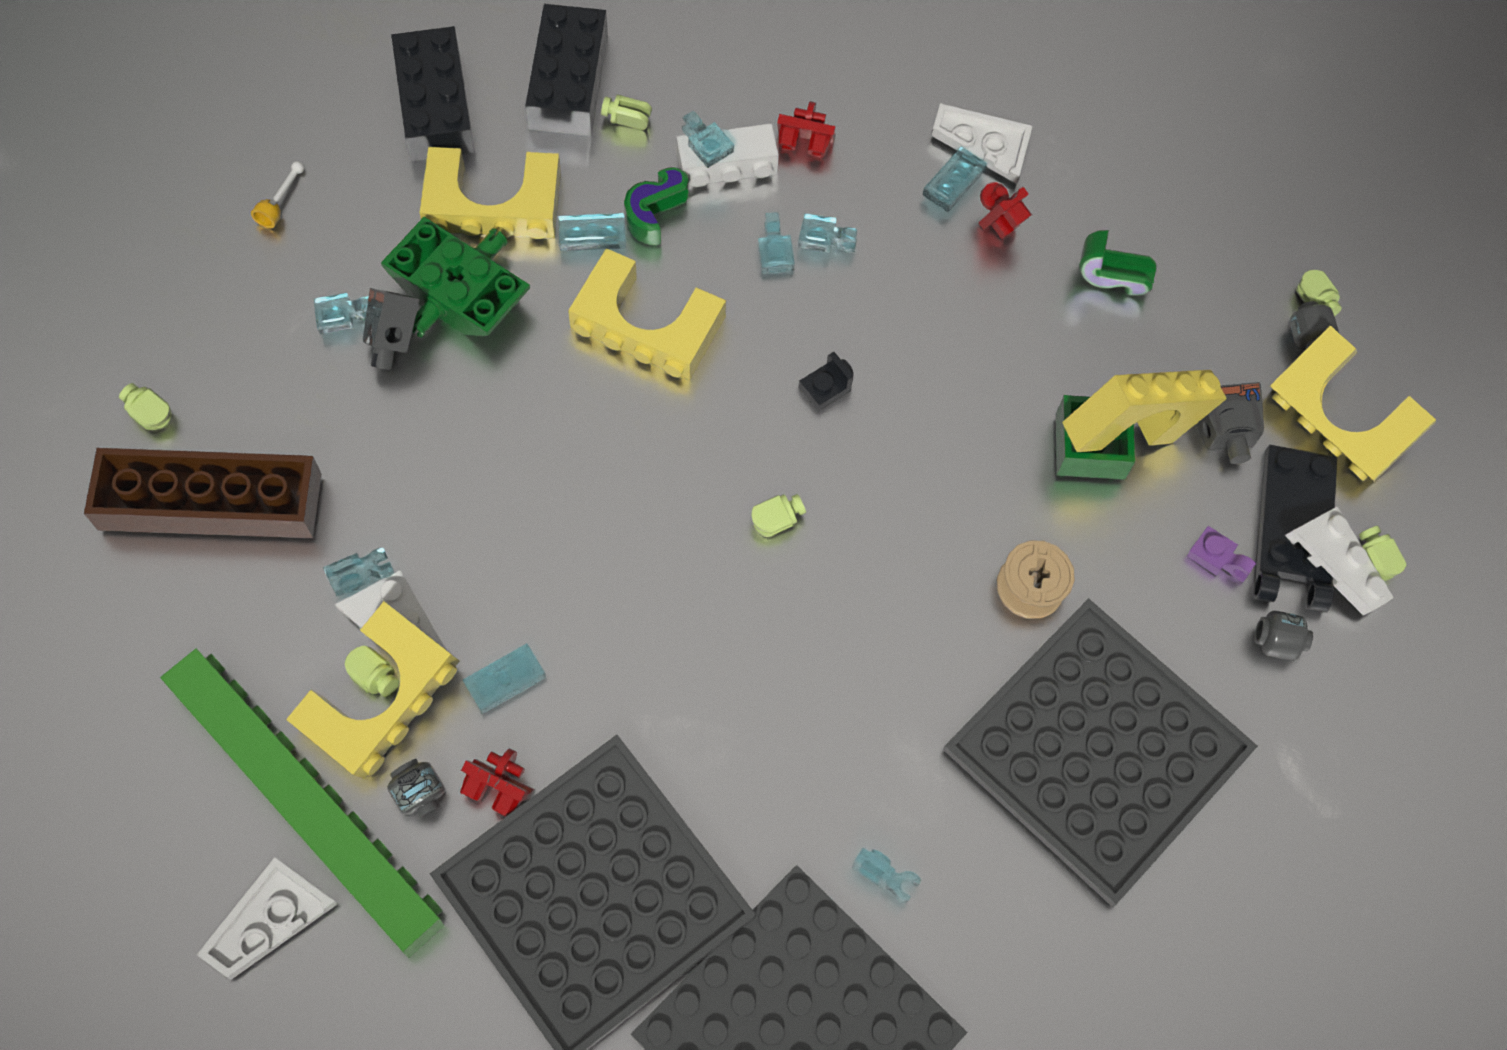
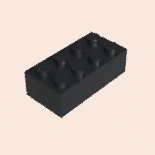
M553 4L543 5L525 104L528 130L592 136L608 38L606 10Z
M455 26L391 34L404 133L411 162L427 160L428 147L460 148L462 155L475 153Z

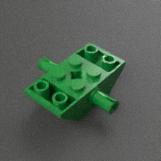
M423 217L385 257L381 265L408 296L419 299L421 308L416 313L412 330L413 334L418 331L417 336L420 338L424 337L425 333L440 318L464 335L488 336L530 289V284L492 261L496 254L508 244L506 237L500 231L495 236L497 229H490L489 233L474 248L426 217Z

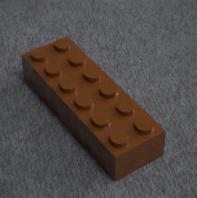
M96 448L84 514L98 531L313 538L322 473L314 457L307 455Z

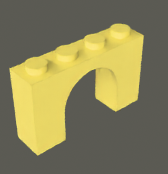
M428 147L419 212L421 219L426 217L449 233H463L469 236L487 235L490 229L494 228L497 229L495 235L500 231L506 238L511 236H524L533 239L555 238L561 180L559 153L526 152L524 178L518 193L510 200L501 204L481 205L469 200L462 193L465 165L461 149Z
M606 248L568 310L570 327L583 337L591 336L602 341L612 350L625 351L644 364L652 363L661 367L673 377L681 376L691 380L726 318V300L696 287L679 317L670 325L654 330L635 327L621 316L619 309L637 279L636 261Z
M1329 326L1270 385L1272 390L1276 392L1271 398L1284 410L1287 411L1292 407L1301 415L1297 421L1309 433L1313 434L1316 430L1326 438L1322 444L1333 455L1339 457L1343 453L1352 462L1348 468L1362 481L1369 477L1375 482L1436 423V419L1408 396L1382 423L1370 430L1350 432L1333 425L1323 411V392L1332 377L1357 354V349L1333 327Z
M1212 370L1114 375L1062 423L1076 452L1102 450L1136 422L1149 446L1172 444L1227 398L1220 387V381L1213 374Z
M384 601L360 631L390 654L398 666L400 687L390 707L376 717L355 720L349 718L324 696L310 690L286 719L351 774L362 779L378 771L384 762V754L392 744L397 745L404 739L409 731L407 727L416 715L423 714L429 708L433 701L431 696L440 685H446L454 677L457 671L456 665L460 662V660Z

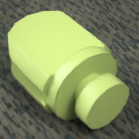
M619 94L616 95L614 102L611 97L605 96L601 109L602 116L608 117L611 114V123L639 130L647 128L648 118L652 112V107L647 102Z
M1309 270L1304 273L1296 288L1297 294L1304 303L1316 301L1318 304L1331 307L1334 316H1336L1342 307L1338 303L1340 298L1339 292L1321 270Z
M130 383L120 392L119 399L125 403L124 409L129 413L128 415L146 430L153 433L160 432L171 423L172 412L168 402L151 388L146 386L139 388L134 383Z
M785 494L755 505L752 508L751 516L756 531L764 537H771L793 527V524L797 523L795 514L803 515L806 513L798 494L791 496V501H788Z
M1374 526L1361 532L1359 537L1361 541H1366V544L1362 545V547L1367 552L1379 575L1384 581H1388L1404 571L1407 563L1394 539H1391L1389 534L1379 536L1381 530L1379 526Z
M368 646L357 647L346 657L345 668L348 675L366 692L371 694L380 693L382 696L388 697L399 686V680L394 676V668Z

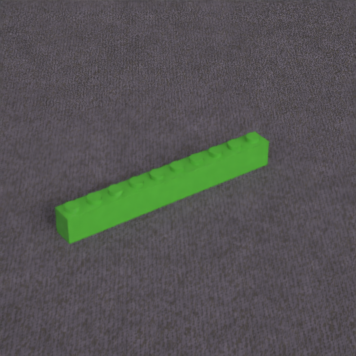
M195 648L160 677L161 680L400 950L410 958L445 926L438 917L443 910L429 894L421 898L414 891L413 887L418 882L403 866L396 871L387 861L393 856L392 853L378 838L373 843L369 841L363 834L368 827L354 811L348 816L342 811L339 805L344 800L329 784L322 788L315 781L319 772L305 757L301 761H297L290 753L296 747L282 731L276 735L271 732L267 726L272 720L258 705L251 709L244 702V699L249 695L235 679L230 683L226 682L221 676L226 669L212 654L205 658Z

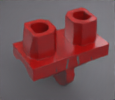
M810 101L807 110L795 108L794 117L779 114L777 121L779 148L795 151L798 138L810 139L807 150L808 154L824 158L829 145H834L836 126L825 124L827 114L815 112L816 102Z
M998 182L987 184L981 190L980 201L990 212L978 224L983 231L992 226L999 237L1003 239L1032 216L1022 202L1029 193L1023 186L1009 198V193L1002 184Z
M510 748L507 749L503 756L492 751L490 752L486 761L497 766L496 769L478 759H474L472 762L466 760L461 769L462 772L466 773L460 793L473 800L480 801L483 799L488 786H491L499 791L491 808L505 817L516 810L522 801L529 800L535 789L508 775L510 773L521 778L525 768L515 763L517 752Z

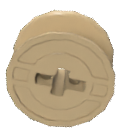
M1030 540L1017 545L1008 554L1007 560L1001 566L997 576V592L1003 604L1014 614L1025 618H1043L1054 613L1062 601L1071 593L1075 581L1074 567L1068 556L1056 545L1046 541ZM1034 571L1038 572L1036 583H1040L1037 588L1033 587L1035 576H1031Z

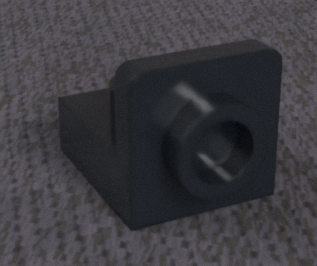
M832 352L827 356V363L799 380L798 387L819 412L851 392L854 372L845 359H840L835 352Z

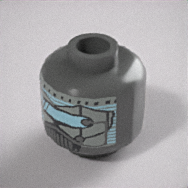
M1316 301L1300 305L1298 311L1291 316L1289 321L1294 342L1302 350H1306L1329 326L1339 333L1331 307L1318 304Z
M1273 610L1266 617L1259 619L1255 631V643L1260 645L1261 652L1264 655L1295 661L1301 656L1303 651L1308 652L1311 648L1313 632L1308 630L1304 617Z
M415 758L390 773L392 780L389 782L387 790L403 815H412L417 812L419 817L422 818L440 807L437 799L443 795L445 787L429 762L419 763Z

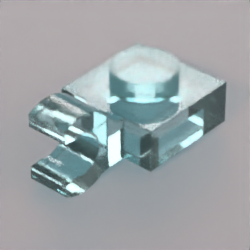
M694 111L682 117L686 123L682 126V130L689 138L688 146L707 168L734 152V144L715 122L706 126Z
M778 212L765 213L766 237L758 238L761 272L793 271L795 261L791 235L781 236Z
M804 213L798 239V248L831 253L832 245H835L844 252L852 253L855 252L857 229L836 227L837 218Z
M347 293L315 298V317L319 333L325 334L354 328L353 319L365 321L369 296L350 301Z
M377 548L362 558L359 557L358 553H355L323 567L336 596L354 592L361 586L370 583L369 576L384 579L394 573L390 562L378 565L379 562L388 559L384 548Z
M863 847L856 857L852 869L884 890L886 888L898 901L907 904L911 896L903 892L901 883L908 881L918 887L922 881L921 878L911 871L896 873V869L890 866L891 860L875 849L869 852Z

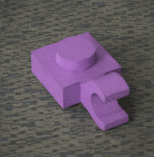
M1207 526L1187 555L1188 558L1217 576L1221 569H1224L1241 582L1245 581L1256 565V562L1242 554H1235L1234 551L1238 544L1210 526Z

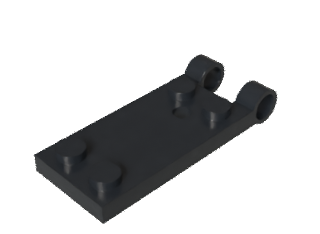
M1270 444L1266 448L1256 578L1253 592L1254 599L1275 602L1280 588V578L1308 583L1307 609L1321 612L1329 611L1334 594V589L1331 585V575L1322 566L1316 568L1307 559L1310 553L1303 546L1301 549L1292 547L1290 540L1285 535L1335 508L1338 457Z

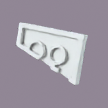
M940 103L931 136L1017 184L1032 126Z
M1338 507L1285 535L1293 544L1299 542L1310 553L1307 559L1316 568L1322 566L1333 577V585L1362 615L1374 611L1394 598Z
M400 570L335 604L338 611L351 619L361 629L384 601L445 649Z
M274 857L197 953V956L232 980L338 903Z

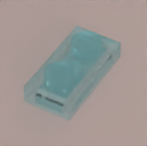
M961 146L924 187L922 195L949 212L986 171L987 163Z
M624 213L558 216L560 251L626 248Z
M526 643L463 679V683L481 714L543 680L546 678V674Z

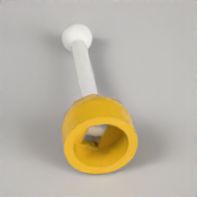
M295 161L292 163V171L272 200L264 199L255 205L251 211V216L259 225L269 229L275 227L281 216L278 202L297 174H301L304 171V164L302 162Z

